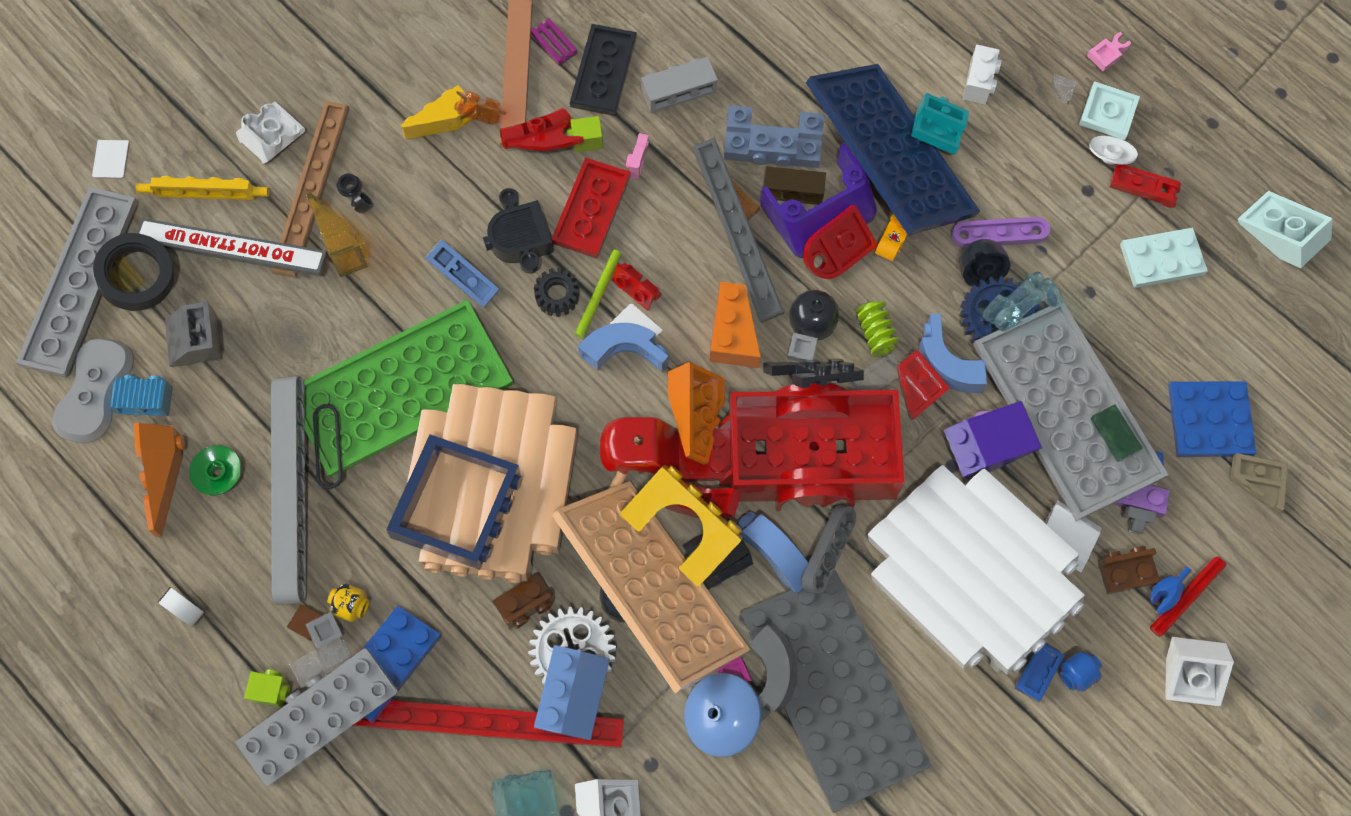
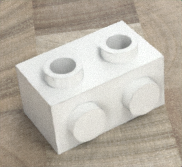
M976 45L970 62L963 100L986 104L989 93L994 94L997 80L993 79L994 73H999L1002 61L998 59L999 49Z

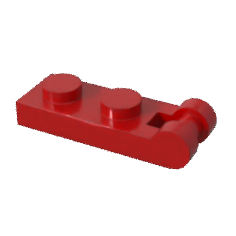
M1116 164L1109 187L1160 202L1165 207L1173 208L1177 204L1178 198L1176 194L1180 192L1182 184L1168 177L1128 165ZM1161 188L1166 189L1167 193L1161 191Z

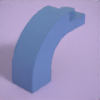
M930 314L928 322L924 323L923 326L924 337H922L918 346L919 352L950 389L965 393H982L987 385L984 361L963 360L952 355L943 342L941 314Z
M614 323L603 326L588 335L578 346L579 356L596 370H599L610 357L620 352L637 353L662 372L669 365L668 352L661 345H654L656 343V333L638 324Z
M749 511L736 523L742 529L740 533L743 536L742 539L767 560L781 583L795 593H798L803 589L802 577L808 562L787 536L762 514L757 516Z

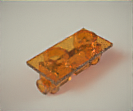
M471 91L466 93L456 92L461 97L460 102L457 101L455 104V110L460 115L474 119L476 112L479 111L476 119L492 125L498 123L499 113L505 115L507 113L499 106L500 103L492 98L487 97L484 100L478 94Z

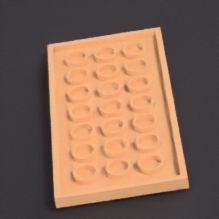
M630 481L557 509L552 515L675 694L750 651L748 645L703 582L698 587L679 570V567L686 559L658 519L654 516L638 532L620 515L622 510L638 494V491Z

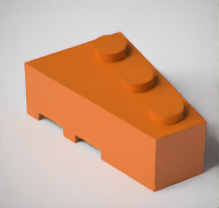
M720 281L710 349V362L759 368L761 356L746 286Z

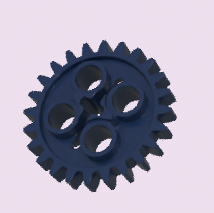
M1002 276L999 277L998 282H995L993 277L989 278L987 284L985 281L980 280L978 287L973 285L970 292L966 293L964 297L966 301H962L960 306L964 310H961L959 317L965 318L960 325L968 327L964 334H972L971 343H974L976 340L994 333L991 328L1000 330L1015 323L1014 317L1024 319L1037 313L1041 307L1040 304H1033L1037 296L1029 297L1030 288L1022 290V282H1019L1016 286L1013 285V278H1010L1007 283L1004 282ZM1000 297L1007 298L1010 303L1003 302ZM979 308H986L989 313H982Z

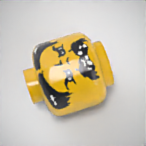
M346 583L339 586L338 589L333 588L327 600L330 604L332 615L348 622H355L358 618L362 619L370 604L366 591Z

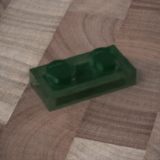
M1116 404L1091 417L1092 422L1117 462L1143 449Z

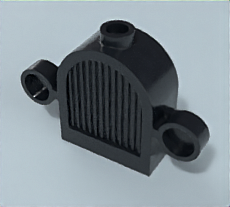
M506 188L499 194L500 204L505 210L498 212L492 217L487 228L488 236H484L483 241L486 250H492L498 259L507 263H520L523 272L532 274L540 268L539 257L554 253L551 237L539 201L536 200L519 205L517 191L512 188Z

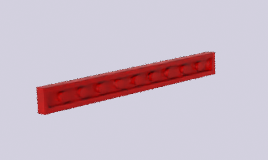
M391 700L374 723L363 717L352 726L622 748L624 719L596 717L591 740L534 728L537 712Z

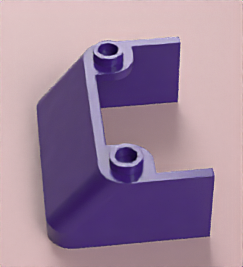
M845 143L840 146L837 165L843 172L842 182L847 189L807 211L803 204L797 200H788L779 204L767 186L762 188L760 207L792 253L799 258H803L805 244L811 235L850 205L857 206L866 224L872 222L876 216L877 206L867 174Z

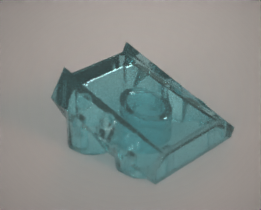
M550 770L534 771L518 776L515 774L507 775L502 779L492 780L491 792L493 794L496 816H558Z

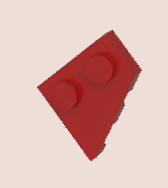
M915 350L896 366L908 415L911 420L915 419L950 389L918 350Z

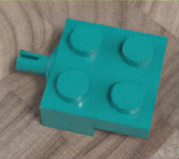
M925 93L917 107L911 136L955 155L960 146L962 132L967 126L969 111L950 103L948 98L945 100V96L938 98Z

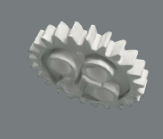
M569 607L568 614L565 615L561 609H558V617L556 618L549 613L550 622L548 624L540 621V625L543 628L542 631L533 630L538 639L529 641L530 645L536 647V649L528 651L529 656L536 657V659L530 662L532 667L539 666L535 672L536 677L545 675L542 680L543 685L545 684L553 648L548 645L549 641L553 637H560L563 639L561 647L569 648L564 635V629L566 628L569 630L575 649L609 658V662H615V657L609 653L616 651V646L608 644L614 640V635H605L610 627L609 625L600 627L603 621L602 617L594 621L593 611L584 616L582 607H580L577 614H574L572 607ZM579 628H584L589 632L588 636L583 640H578L574 637L575 631ZM608 665L607 672H611L612 668Z

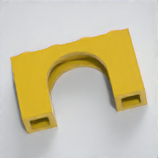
M664 465L622 510L620 515L640 532L660 509L668 505L680 504L695 511L703 525V538L700 545L681 564L679 570L699 587L742 540L743 536L740 534L742 529L732 520L727 522L720 516L722 511L714 503L710 502L707 504L701 498L703 494L693 484L688 486L681 480L683 475L675 467L670 466L668 468Z

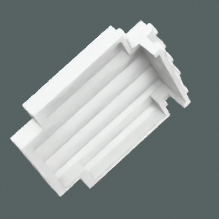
M944 465L940 466L868 534L869 542L886 558L871 573L872 581L963 670L969 665L972 668L977 665L983 658L981 653L984 652L991 659L990 666L997 673L1002 670L1008 675L1012 670L1015 672L1019 671L1027 662L1025 657L1031 651L1036 654L1046 644L1044 639L1050 633L1056 635L1066 623L1063 620L1070 614L1074 617L1085 606L1082 603L1085 595L1064 576V574L1069 576L1078 567L1079 554L986 469L977 473L965 486Z

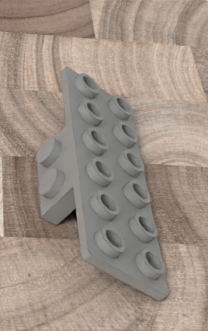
M368 648L358 652L324 678L321 674L317 675L306 683L309 689L303 693L299 689L285 699L288 703L236 741V745L266 786H269L398 692L394 683Z

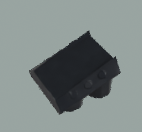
M703 533L682 545L688 557L700 545ZM742 540L703 581L708 590L721 585L723 581L733 575L738 576L744 573L747 567L754 564L751 554Z

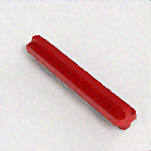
M1219 556L1214 557L1183 590L1179 602L1172 609L1160 615L1150 626V630L1158 637L1164 635L1227 565L1226 562Z

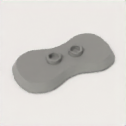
M96 338L86 342L80 348L75 358L72 386L58 403L52 416L53 428L59 436L70 441L86 443L99 439L107 431L112 419L110 405L115 378H124L125 375L130 373L133 366V354L126 344L114 339Z

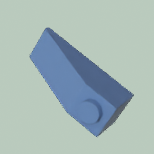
M439 240L424 257L430 265L483 308L499 290L496 285L443 240Z

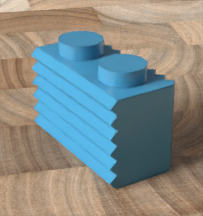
M125 375L121 379L115 378L110 408L116 414L168 416L172 387L164 378L159 376H150L146 380L133 375Z

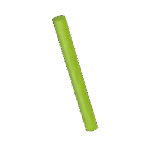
M614 249L574 334L580 339L584 338L622 255L618 250Z

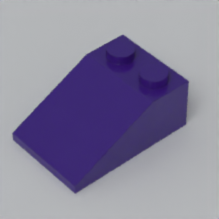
M1022 401L966 419L944 430L962 476L970 480L983 469L990 473L1042 449V445Z

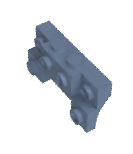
M729 105L724 159L748 161L760 165L770 163L782 167L792 165L819 168L824 114L800 112L799 129L751 124L753 107Z

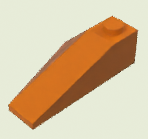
M688 362L668 371V397L686 457L699 463L707 464L714 443V427L718 426L720 421L718 418L719 409L723 408L725 403V378Z
M133 423L136 457L141 456L144 470L139 473L140 482L142 481L144 489L148 492V495H144L143 498L148 531L155 537H162L182 463V450H185V440L183 435H180L171 426Z

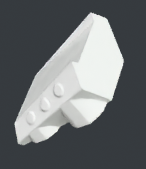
M273 102L272 104L262 106L258 115L247 114L243 116L241 128L236 132L239 142L243 143L264 164L305 132V128L280 105Z
M1057 500L1045 524L1079 554L1077 561L1079 565L1076 570L1081 573L1102 528L1087 518L1075 521L1068 507Z

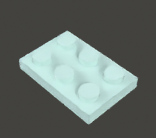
M1193 228L1122 240L1120 244L1134 288L1203 276L1208 271Z

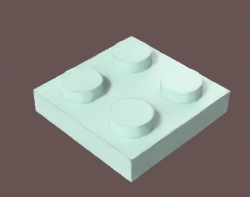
M1094 81L1079 125L1125 140L1140 96Z

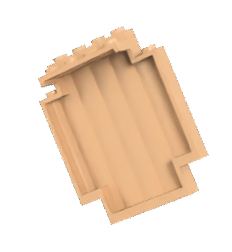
M456 384L452 388L448 413L437 410H422L408 480L429 434L519 465L520 473L523 476L519 490H514L511 496L513 503L510 512L504 514L500 522L503 524L501 533L491 543V556L487 559L486 563L483 562L480 570L421 549L419 563L426 572L437 574L440 571H449L452 575L459 577L473 574L484 580H493L494 577L504 578L509 583H520V581H527L532 575V551H536L537 554L543 556H550L552 553L559 554L562 529L552 515L557 509L567 504L577 430L570 426L553 425L556 411V399L554 396ZM440 452L407 529L473 552L506 474Z

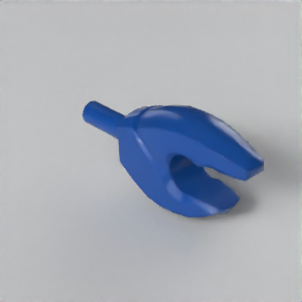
M1186 566L1177 578L1169 576L1158 582L1153 588L1150 600L1152 604H1156L1162 597H1166L1157 608L1159 615L1169 611L1179 602L1184 590L1182 581L1192 571L1189 567Z

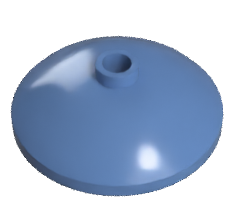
M727 673L713 674L701 680L690 692L684 710L685 727L692 742L703 752L717 757H729L744 751L756 738L762 719L761 704L753 687L744 679ZM714 709H717L718 716L714 719L712 712Z

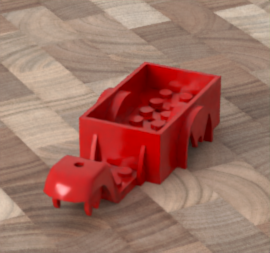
M817 383L811 384L809 388L790 385L777 391L731 392L729 415L719 423L718 429L713 431L714 443L707 464L687 458L678 429L657 417H622L615 419L605 425L600 437V458L607 471H619L622 474H627L628 471H638L639 474L648 472L655 475L664 465L668 468L673 466L683 475L681 480L684 482L719 481V486H731V488L741 492L739 502L775 501V511H781L782 505L792 500L807 508L811 505L826 507L842 499L846 500L847 505L853 508L855 500H896L905 483L898 390H847L835 384L828 383V385L818 386ZM635 437H638L639 440L643 439L644 441L641 445H636L633 440ZM836 440H846L847 453H837ZM756 441H766V454H756Z

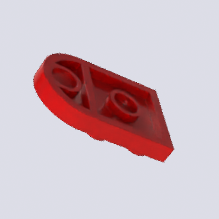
M850 205L807 240L803 252L804 263L813 275L823 279H833L843 274L878 247V244L857 206ZM821 255L823 258L822 264L816 268L814 266V259L816 256Z

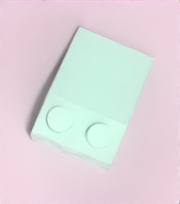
M1268 191L1238 218V223L1279 259L1302 268L1331 240L1333 218Z

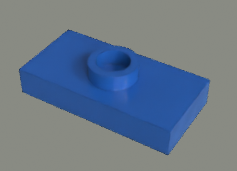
M1045 644L1036 654H1032L1014 689L1039 703L1065 655Z

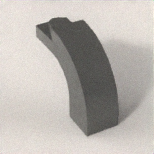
M768 624L749 643L763 659L767 668V682L764 690L758 696L762 710L761 721L771 713L770 707L774 711H782L787 706L794 693L798 675L796 656L790 642L776 625Z

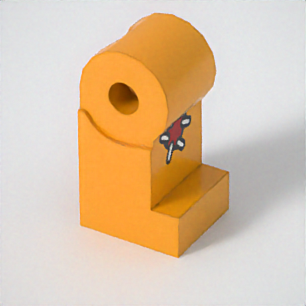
M894 214L875 252L876 255L891 262H894L908 237V234Z

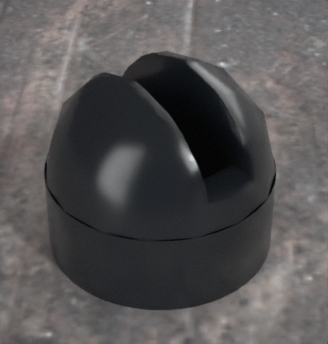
M359 191L351 199V206L355 207L354 210L358 213L366 212L373 206L371 199L362 191Z

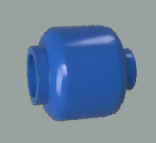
M1079 651L1062 663L1060 677L1070 690L1084 692L1100 681L1102 676L1100 668H1102V664L1094 654L1089 655Z

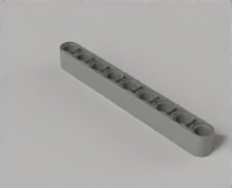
M299 375L274 378L271 382L272 598L275 605L304 603L306 599L304 383Z

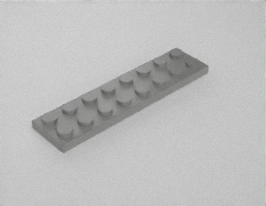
M92 187L88 188L16 361V364L20 367L68 377L101 295L93 273L95 256L107 241L126 233L138 203L135 197Z

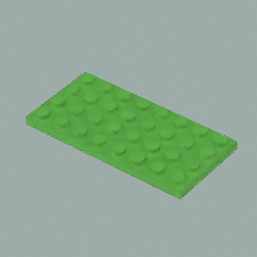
M467 299L304 380L305 431L315 449L313 413L315 409L323 404H330L337 409L339 415L342 472L416 435L422 410H437L448 413L453 385L463 384L478 388L488 387L504 390L514 385ZM323 408L317 414L319 459L329 478H332L339 474L335 415L332 409Z

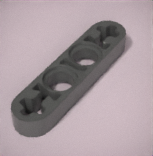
M837 506L833 510L804 571L802 587L805 592L816 594L824 592L856 523V512L852 506Z

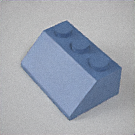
M554 645L534 728L591 740L610 659Z

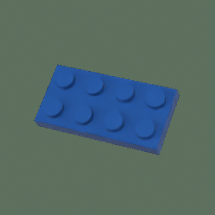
M397 606L363 649L368 648L399 691L440 640L441 636L438 632ZM394 696L367 714L365 718L374 723Z

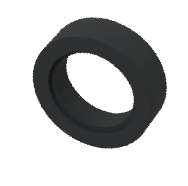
M139 233L118 235L107 241L99 249L94 259L93 273L98 289L109 303L118 308L129 311H141L152 308L162 302L172 288L174 271L170 255L159 241L150 236ZM127 252L148 254L159 265L160 271L156 282L147 290L138 293H128L116 288L109 280V269L117 257Z

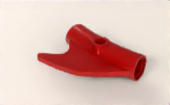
M564 108L540 118H533L525 123L500 129L504 150L521 148L549 151L583 143L584 137L563 134L565 130L571 128L572 119Z

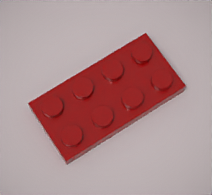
M585 157L551 238L552 244L598 259L631 177V171Z

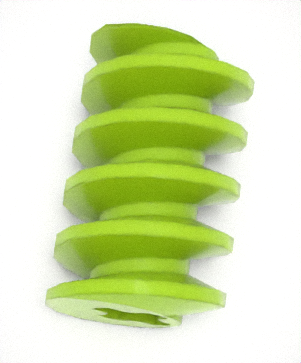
M885 301L866 303L855 310L859 313L858 320L862 322L861 328L865 331L864 336L868 340V347L872 349L871 355L873 357H881L896 350L894 345L900 341L899 337L891 338L897 330L895 328L888 329L893 324V320L884 319L890 315L889 310L881 311L887 305Z

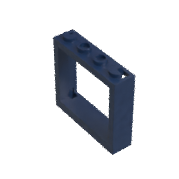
M429 434L387 526V533L391 539L480 570L483 562L486 563L487 559L491 556L492 548L490 546L493 539H497L501 533L503 524L500 522L503 515L510 512L513 503L511 496L514 490L518 491L523 476L520 473L519 465ZM440 452L506 474L473 552L407 529Z

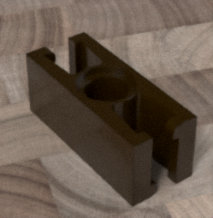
M766 166L764 187H768L777 201L797 200L800 203L819 205L823 202L826 172Z

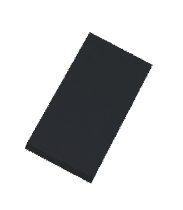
M591 24L569 103L571 108L616 116L635 47L637 32Z

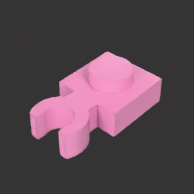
M1119 32L1114 36L1112 42L1104 39L1088 52L1087 57L1102 71H1105L1121 58L1122 53L1128 50L1131 42L1127 41L1125 44H1121L1119 40L1123 34Z
M639 133L633 154H628L626 168H629V171H631L630 178L637 180L640 178L645 153L649 144V135Z

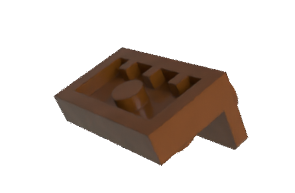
M1140 546L1131 549L1130 553L1121 555L1120 551L1106 554L1105 559L1098 566L1107 595L1156 585L1160 582L1153 556L1156 554L1155 548L1146 550V546Z
M537 573L492 602L510 630L513 627L518 629L529 622L528 618L535 613L540 615L548 611L552 607L551 603L555 602Z

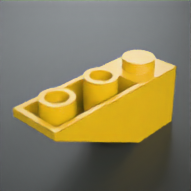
M457 85L452 89L446 90L434 102L426 104L423 110L414 116L408 117L400 126L405 139H412L459 130L478 117L475 103Z

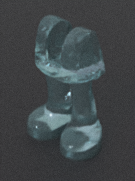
M1036 271L1027 276L1026 280L1009 296L1003 297L999 294L983 311V318L995 324L1001 331H1006L1021 323L1023 316L1038 303L1044 301L1048 306L1055 308L1063 303V297L1056 284L1050 278L1044 279L1043 275Z

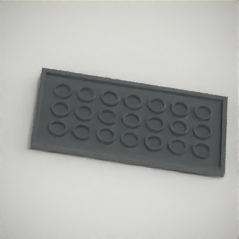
M836 570L833 571L824 592L821 594L807 593L804 589L798 593L789 590L740 612V616L752 640L767 624L776 625L786 636L794 650L798 669L797 683L794 693L784 710L832 813L932 767ZM760 657V659H761V661H762V663H763V665H764V667H765V669H766V672H767L766 665H765L763 659Z

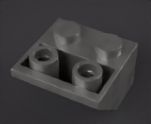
M208 301L181 306L165 319L170 367L221 359L217 316Z

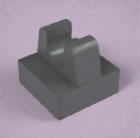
M1129 506L1124 507L1122 517L1130 519L1129 532L1143 534L1145 524L1155 522L1156 512Z

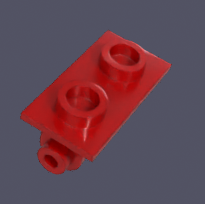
M618 263L611 281L648 311L653 299L657 301L661 297L660 288L656 287L648 279L641 282L640 280L643 275L633 268L631 264L623 263L620 265Z

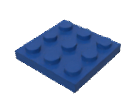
M1247 381L1170 382L1168 389L1177 457H1233L1236 453L1249 456L1257 454Z

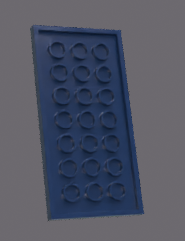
M879 64L809 77L806 81L807 86L908 236L976 217L980 212L979 208L938 149L911 136L915 116Z

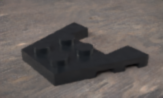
M829 359L828 362L806 360L805 362L763 363V373L771 376L793 375V385L800 388H809L811 384L817 383L818 386L828 385V382L831 381L846 383L864 380V370L855 367V363L844 362L843 359Z

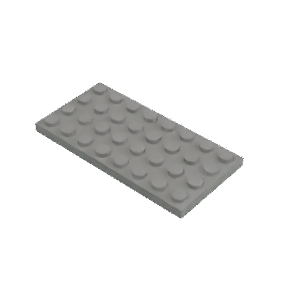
M1063 300L974 342L973 345L984 361L986 368L1007 404L1023 402L1042 445V449L1036 451V454L1068 509L1073 514L1075 521H1079L1169 475Z

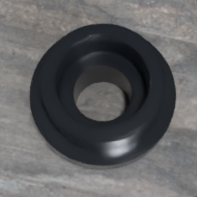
M346 173L339 177L336 187L340 195L353 197L361 190V182L357 176ZM347 185H353L351 188L346 189Z

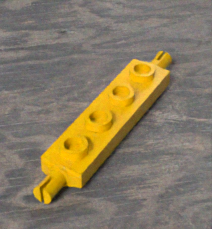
M161 176V178L151 177L150 184H136L137 193H151L161 198L254 200L255 196L269 197L270 194L269 187H255L251 185L249 180L243 178L222 180L217 177L198 179L191 176L185 178Z

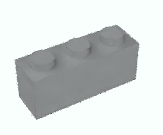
M708 57L696 58L689 63L679 66L674 65L667 70L657 73L651 72L641 77V91L650 113L717 92L718 79Z

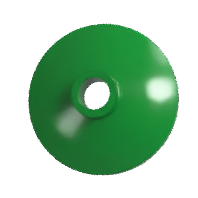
M221 445L206 447L198 452L190 463V481L199 492L205 495L216 496L230 491L239 481L242 471L241 461L237 454L228 447ZM216 470H222L218 477H214Z

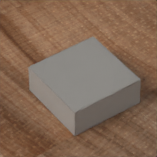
M793 333L787 359L799 362L813 360L818 338Z
M328 612L305 624L316 648H320L342 637L332 612Z

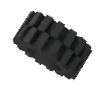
M553 268L549 269V274H546L545 271L541 273L542 278L538 277L536 279L537 284H534L536 303L541 308V311L544 313L547 311L550 316L556 313V317H560L561 312H564L565 315L569 314V309L573 311L575 304L578 305L580 297L579 286L573 274L570 276L568 270H565L563 273L562 268H557V272H554ZM554 285H561L566 289V295L562 299L553 300L547 295L549 288Z

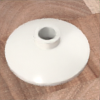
M1097 136L1091 140L1089 145L1091 151L1109 165L1130 164L1138 156L1137 150L1130 143L1112 136Z

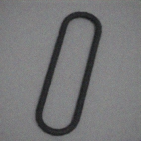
M323 404L317 407L313 413L316 477L318 484L322 488L333 489L340 485L343 477L339 415L334 406ZM323 408L332 409L335 415L339 477L333 485L323 484L320 477L317 414Z

